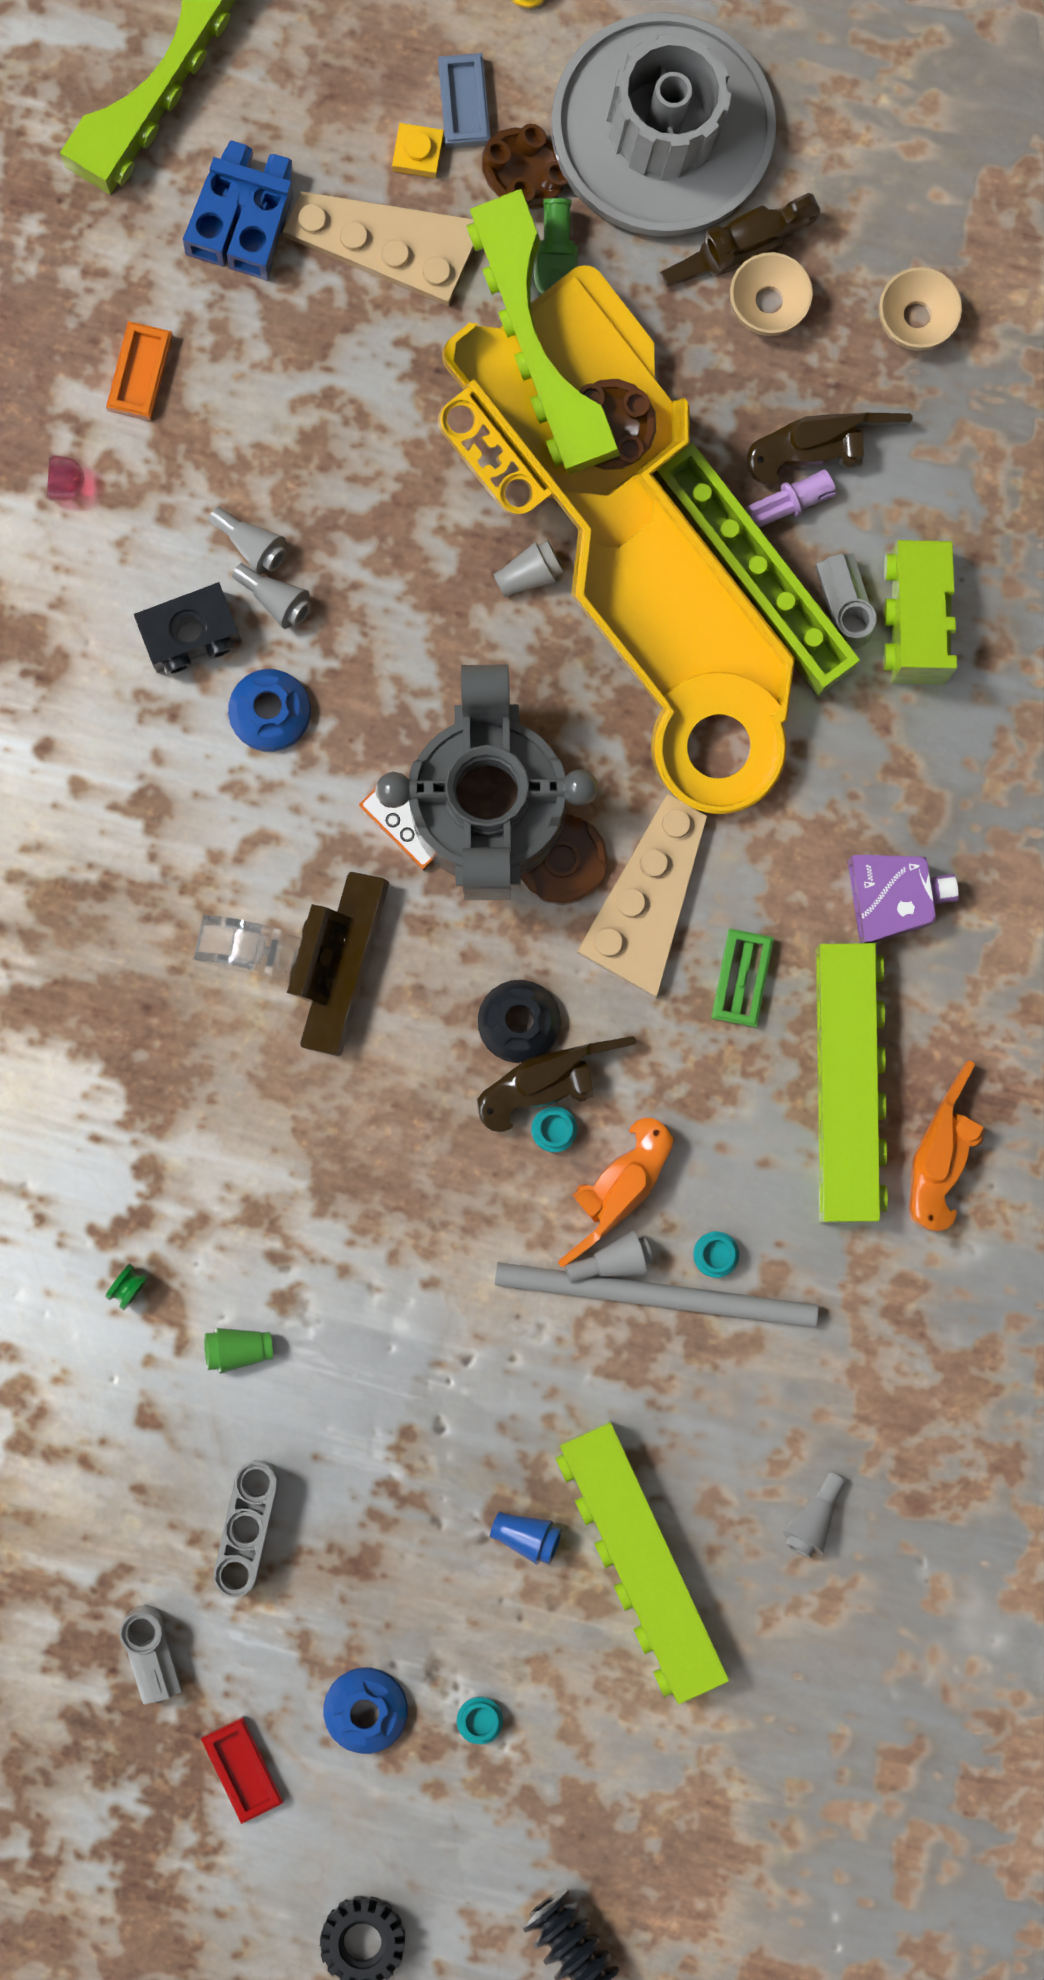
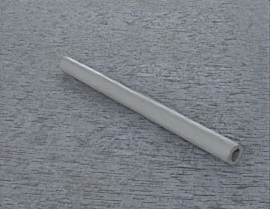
M497 1262L495 1285L814 1328L817 1324V1304L598 1275L570 1283L566 1271Z

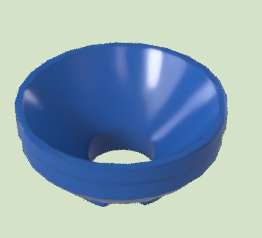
M262 669L246 675L238 682L231 693L228 703V716L234 733L244 744L262 752H276L294 745L302 738L311 719V705L305 688L296 678L277 669ZM272 693L280 698L282 707L276 717L264 719L256 714L254 704L260 695Z
M359 1667L340 1675L329 1688L323 1704V1718L331 1737L343 1748L359 1754H372L391 1746L400 1737L408 1717V1703L401 1685L390 1674L373 1667ZM359 1700H369L379 1710V1718L371 1727H359L351 1719V1708Z

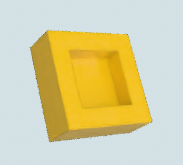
M399 123L392 172L437 179L444 130Z

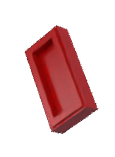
M244 1716L200 1738L241 1824L284 1803L280 1790Z

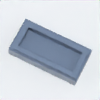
M483 53L438 57L446 149L486 146L490 139Z

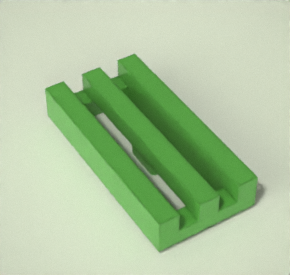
M728 929L711 1014L712 1020H721L752 1028L757 1027L774 937ZM736 940L744 941L731 1012L722 1011ZM759 944L762 945L749 1015H742L740 1011L753 945Z

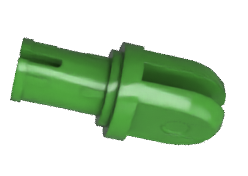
M543 199V240H541L534 261V282L541 295L571 270L578 267L579 246L574 245V241H570V207L572 205V200Z

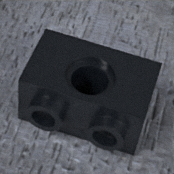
M220 582L133 614L156 673L164 670L167 675L182 672L192 666L191 660L207 654L210 659L227 655L235 650L233 644L242 641ZM188 622L199 624L202 627V631L196 640L184 642L177 637L178 630L183 624Z

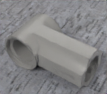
M841 553L828 557L824 561L817 563L815 568L833 625L851 649H859L865 646L872 637L877 621L876 612L873 606L869 604L854 553ZM851 615L859 616L864 620L866 629L857 633L850 632L845 628L842 620Z
M141 1605L131 1609L122 1622L120 1640L127 1649L143 1704L159 1702L182 1693L183 1689L167 1640L165 1620L161 1612L155 1607ZM142 1618L150 1621L155 1628L154 1637L143 1641L137 1639L130 1630L131 1622Z

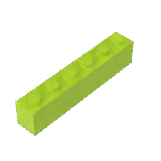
M694 443L690 444L656 470L655 479L793 655L795 658L794 666L818 697L853 672L860 662L858 656Z
M876 943L819 944L816 948L820 1223L879 1222L880 1213L887 1212V1186L879 1185V1166H886L887 1143L886 1139H879L878 1120L886 1119L885 1092H878V1074L885 1073L886 1058L884 1046H877V1028H884L885 1006L884 1001H876V982H883L884 958L883 955H876Z
M607 1421L560 1443L559 1446L563 1454L555 1457L566 1483L575 1479L582 1497L574 1501L585 1525L595 1522L602 1539L594 1542V1545L605 1569L612 1565L616 1568L621 1582L614 1585V1589L624 1611L634 1608L641 1625L633 1628L644 1654L653 1651L661 1668L653 1671V1674L664 1698L673 1694L679 1705L728 1682L729 1679L611 1422Z

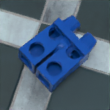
M231 140L225 148L221 159L213 157L209 169L210 172L204 182L183 237L185 254L222 267L225 266L228 258L229 269L268 281L277 243L293 199L291 183L292 160L277 154H270L264 172L251 169L249 166L253 157V149L245 144Z

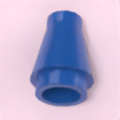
M501 1511L497 1513L490 1532V1538L500 1541L536 1565L540 1561L551 1564L562 1536V1529L553 1526L552 1520L510 1515Z

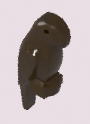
M807 193L789 202L782 208L768 209L762 205L736 218L724 228L719 225L707 230L704 237L705 242L701 245L699 252L659 273L665 287H669L705 274L720 275L738 269L746 260L755 255L776 253L783 248L784 240L794 232L810 226L817 220L820 214V207L814 195Z
M871 412L806 416L755 441L748 449V471L757 482L769 485L779 482L781 477L777 473L784 464L800 468H815L838 462L847 469H854V467L862 466L864 457L863 432L856 429L862 427L909 425L913 420V416L910 413Z
M631 1036L590 1043L527 1059L479 1095L477 1098V1109L481 1122L491 1131L504 1132L513 1128V1124L509 1121L515 1109L545 1107L569 1095L580 1102L593 1097L589 1069L586 1061H581V1058L590 1054L635 1045L636 1038Z

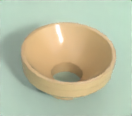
M775 252L758 254L746 260L737 269L730 287V303L738 321L748 330L764 336H778L788 333L797 327L806 317L813 296L812 284L803 266L795 259ZM773 290L780 295L782 307L777 312L764 313L756 305V296L761 291Z
M925 267L910 268L895 275L885 286L879 302V317L885 333L897 345L914 351L930 350L948 340L955 332L962 312L961 298L953 282L943 273ZM910 305H922L928 310L930 322L926 326L913 328L907 324L904 319V310Z

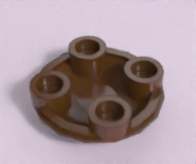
M530 123L526 124L523 128L514 127L499 131L488 140L482 152V172L488 186L498 197L521 189L529 210L543 208V199L559 198L564 186L568 182L559 167L553 144L546 138L545 131L536 124Z
M620 379L599 380L583 386L579 392L602 406L620 456L594 466L603 470L623 469L638 462L651 448L657 431L656 412L648 395L635 384Z

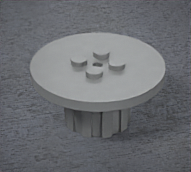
M668 12L645 13L624 18L606 26L590 37L575 52L566 65L556 88L551 113V138L554 153L564 178L567 179V183L580 200L594 213L620 228L639 234L660 237L680 236L705 230L737 211L750 198L765 174L773 152L776 134L775 107L768 82L757 62L744 46L731 35L709 22L688 15Z

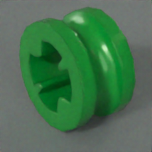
M130 1263L116 1278L105 1295L109 1300L116 1298L120 1302L119 1307L122 1310H125L132 1303L149 1278L145 1274L136 1275L134 1272L135 1267Z

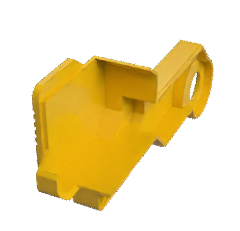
M587 265L578 266L531 303L532 317L538 340L547 358L560 375L578 391L589 383L606 379H620L635 384L640 390L644 391L656 412L657 431L651 448L638 462L623 469L603 470L591 466L569 475L564 464L555 467L546 443L547 440L554 438L548 421L539 424L530 397L536 396L538 393L532 378L523 380L514 354L522 352L516 335L508 338L503 326L501 328L477 326L478 323L470 322L445 343L442 350L444 366L463 391L441 409L438 416L439 429L505 512L510 514L527 513L544 499L551 498L555 499L577 527L578 539L571 596L660 709H662L656 719L651 737V755L659 779L673 796L694 809L713 814L737 812L754 805L765 797L774 787L782 773L787 754V739L783 723L788 719L795 658L652 474L690 444V411L688 401L685 398L671 401L655 380L653 340L602 274L594 267ZM463 407L471 413L473 423L468 432L461 434L451 430L447 417L452 408ZM481 427L487 433L486 436L479 438L481 443L487 449L497 447L500 452L495 458L499 464L495 469L490 464L483 467L479 465L477 460L481 458L482 453L475 443L471 444L468 450L462 445L463 441L474 437ZM511 463L516 471L504 476L495 487L491 478L504 473ZM513 480L523 481L530 491L528 501L521 507L511 505L505 496V489ZM717 714L728 715L739 721L745 728L750 741L749 755L744 765L736 773L724 778H712L700 773L691 763L687 752V742L693 727L702 719Z

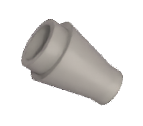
M547 540L539 545L535 541L503 569L493 575L503 595L507 598L515 593L556 582L555 577L563 574L564 570L555 551Z

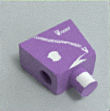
M853 855L847 861L859 943H877L927 927L936 921L934 904L958 901V886L955 875L930 877L926 857Z

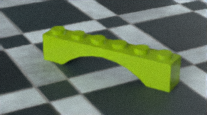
M182 0L181 14L174 38L161 62L150 76L130 94L106 108L82 117L60 151L65 168L109 195L112 194L117 184L123 186L134 170L135 162L133 159L140 148H148L155 139L159 130L158 120L165 110L171 111L177 105L183 92L181 85L189 72L195 74L202 66L207 54L205 47L212 36L219 37L225 30L231 16L229 10L236 0Z
M516 190L469 209L474 221L466 225L470 239L476 252L482 249L485 250L490 266L482 268L486 282L492 295L500 292L506 309L498 311L505 333L508 338L516 335L522 352L514 354L523 380L532 378L538 395L530 397L539 424L548 421L554 438L547 440L546 443L555 467L564 464L566 471L571 475L620 456L602 406L581 394L560 375L547 358L538 340L532 317L530 288L533 265L541 240L522 190Z

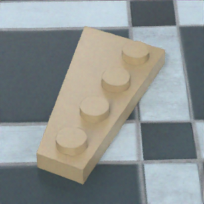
M301 191L285 225L283 236L449 307L474 250L466 225L474 221L469 218Z
M666 795L577 950V954L654 998L657 997L706 822V815L673 796Z

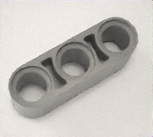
M255 1460L244 1465L238 1471L234 1481L214 1569L216 1588L228 1597H240L247 1594L254 1587L259 1576L279 1488L277 1470L265 1461ZM253 1469L262 1470L269 1477L270 1487L263 1495H254L246 1489L245 1477ZM251 1516L258 1522L259 1534L256 1539L244 1541L236 1535L234 1524L238 1517ZM239 1562L247 1568L249 1579L244 1586L234 1587L227 1583L224 1577V1569L228 1563Z

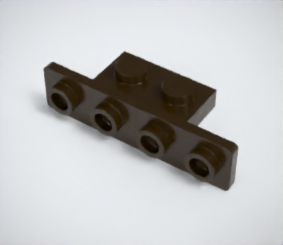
M349 872L337 912L327 907L311 904L308 918L302 928V940L296 961L290 971V982L287 990L288 994L311 1002L300 1042L302 1048L337 1057L342 1055L389 887V881L384 878Z

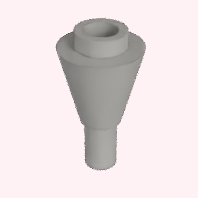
M217 507L211 513L209 522L230 536L232 543L257 574H263L268 570L273 572L282 564L287 550L284 548L286 543L284 536L244 521L240 522L221 507Z
M240 563L234 569L232 578L254 592V596L283 629H287L292 625L298 626L306 619L311 609V603L308 602L310 596L308 590L269 577H262L243 563Z
M632 1230L593 1254V1257L567 1264L565 1268L570 1283L595 1275H647L646 1265L653 1263V1258L646 1237L638 1238L635 1231Z
M829 1473L817 1497H814L782 1531L789 1538L786 1542L787 1547L807 1558H811L813 1553L823 1555L833 1516V1505L846 1483L845 1479L837 1474Z

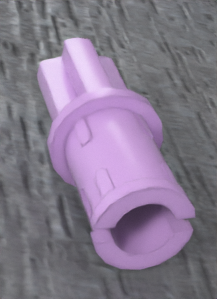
M823 469L791 485L787 482L783 483L780 492L748 505L745 510L758 528L789 514L799 517L802 510L835 497V485L829 473Z

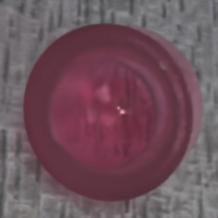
M52 455V457H49L47 498L50 501H68L75 498L82 491L85 482L82 467L71 457Z

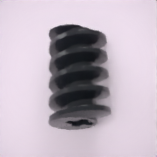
M568 1888L552 1894L531 1911V1917L523 1927L525 1933L537 1929L540 1930L541 1934L533 1943L535 1949L550 1946L551 1951L543 1962L545 1965L555 1962L561 1963L562 1966L554 1975L555 1980L566 1978L571 1980H611L620 1971L618 1966L605 1968L611 1959L608 1950L595 1952L601 1942L597 1934L584 1936L590 1927L588 1919L579 1918L574 1920L580 1910L578 1903L569 1902L563 1904L570 1894Z

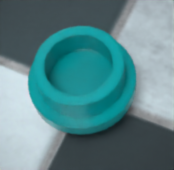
M551 1106L544 1108L533 1119L531 1126L533 1140L541 1149L547 1152L557 1153L564 1151L572 1145L576 1138V1120L569 1111L562 1107Z
M718 1231L709 1232L700 1237L693 1249V1260L698 1270L704 1275L713 1278L724 1277L736 1268L739 1261V1248L735 1240L728 1234Z
M483 1696L470 1698L461 1705L457 1713V1728L462 1737L470 1743L487 1744L493 1741L502 1730V1711L498 1704L490 1698Z

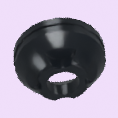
M511 980L493 988L484 998L478 1013V1031L486 1048L496 1057L512 1063H522L527 1059L546 1054L557 1040L561 1026L560 1011L553 996L544 987L527 980ZM525 1006L532 1012L534 1021L528 1031L517 1033L508 1028L505 1017L510 1008Z

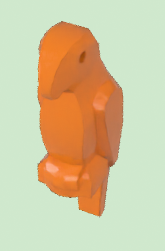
M971 1060L963 1064L945 1093L913 1155L909 1216L911 1221L927 1231H942L953 1224L957 1211L955 1209L951 1211L948 1209L944 1196L954 1187L962 1175L968 1160L970 1147H976L982 1144L984 1140L983 1136L986 1130L983 1126L963 1115L953 1113L954 1104L975 1066V1063Z
M646 1117L637 1120L629 1129L630 1134H635V1149L626 1152L611 1162L600 1174L593 1186L582 1184L576 1188L577 1190L572 1196L595 1223L599 1220L600 1223L591 1234L558 1261L561 1267L570 1264L599 1242L648 1198L673 1147L674 1139L660 1121Z

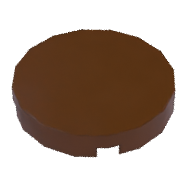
M566 814L561 836L552 852L540 865L521 876V880L531 894L545 903L564 906L581 902L593 894L604 879L608 860L605 842L592 824L579 817Z

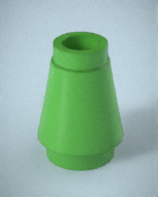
M215 1328L213 1333H204V1352L207 1370H218L219 1374L263 1362V1360H272L273 1348L270 1332Z

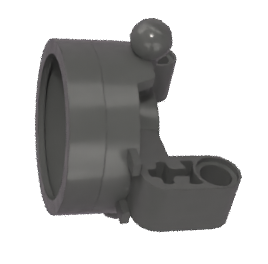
M508 664L461 665L462 705H454L455 724L440 732L426 745L418 759L413 762L409 779L402 773L394 771L386 773L378 780L375 792L380 803L390 808L401 807L409 800L413 827L421 846L439 867L455 876L456 886H463L465 901L511 900V886H521V876L540 865L552 852L559 840L565 822L566 800L578 806L589 804L598 794V781L593 774L582 769L572 771L565 777L560 759H557L550 746L534 731L519 724V704H510ZM483 766L498 767L510 774L518 790L516 802L510 811L499 818L490 820L475 818L468 814L457 799L458 785L463 777L473 769Z

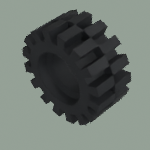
M362 1895L354 1896V1899L351 1901H342L335 1910L332 1909L323 1925L319 1947L321 1946L323 1963L326 1962L328 1966L327 1971L331 1976L336 1975L340 1980H388L393 1975L396 1967H399L405 1949V1929L402 1927L400 1916L392 1911V1906L387 1902L382 1904L378 1902V1898L370 1896V1899H362ZM357 1924H368L374 1927L381 1937L380 1950L369 1959H356L345 1948L344 1937L347 1931Z

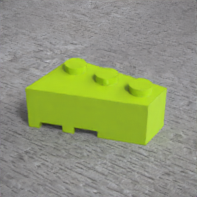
M897 540L892 554L886 553L884 561L885 581H892V598H885L884 626H891V643L884 644L883 669L884 671H891V684L945 685L957 669V655H951V633L956 631L955 617H951L952 595H954L953 542Z

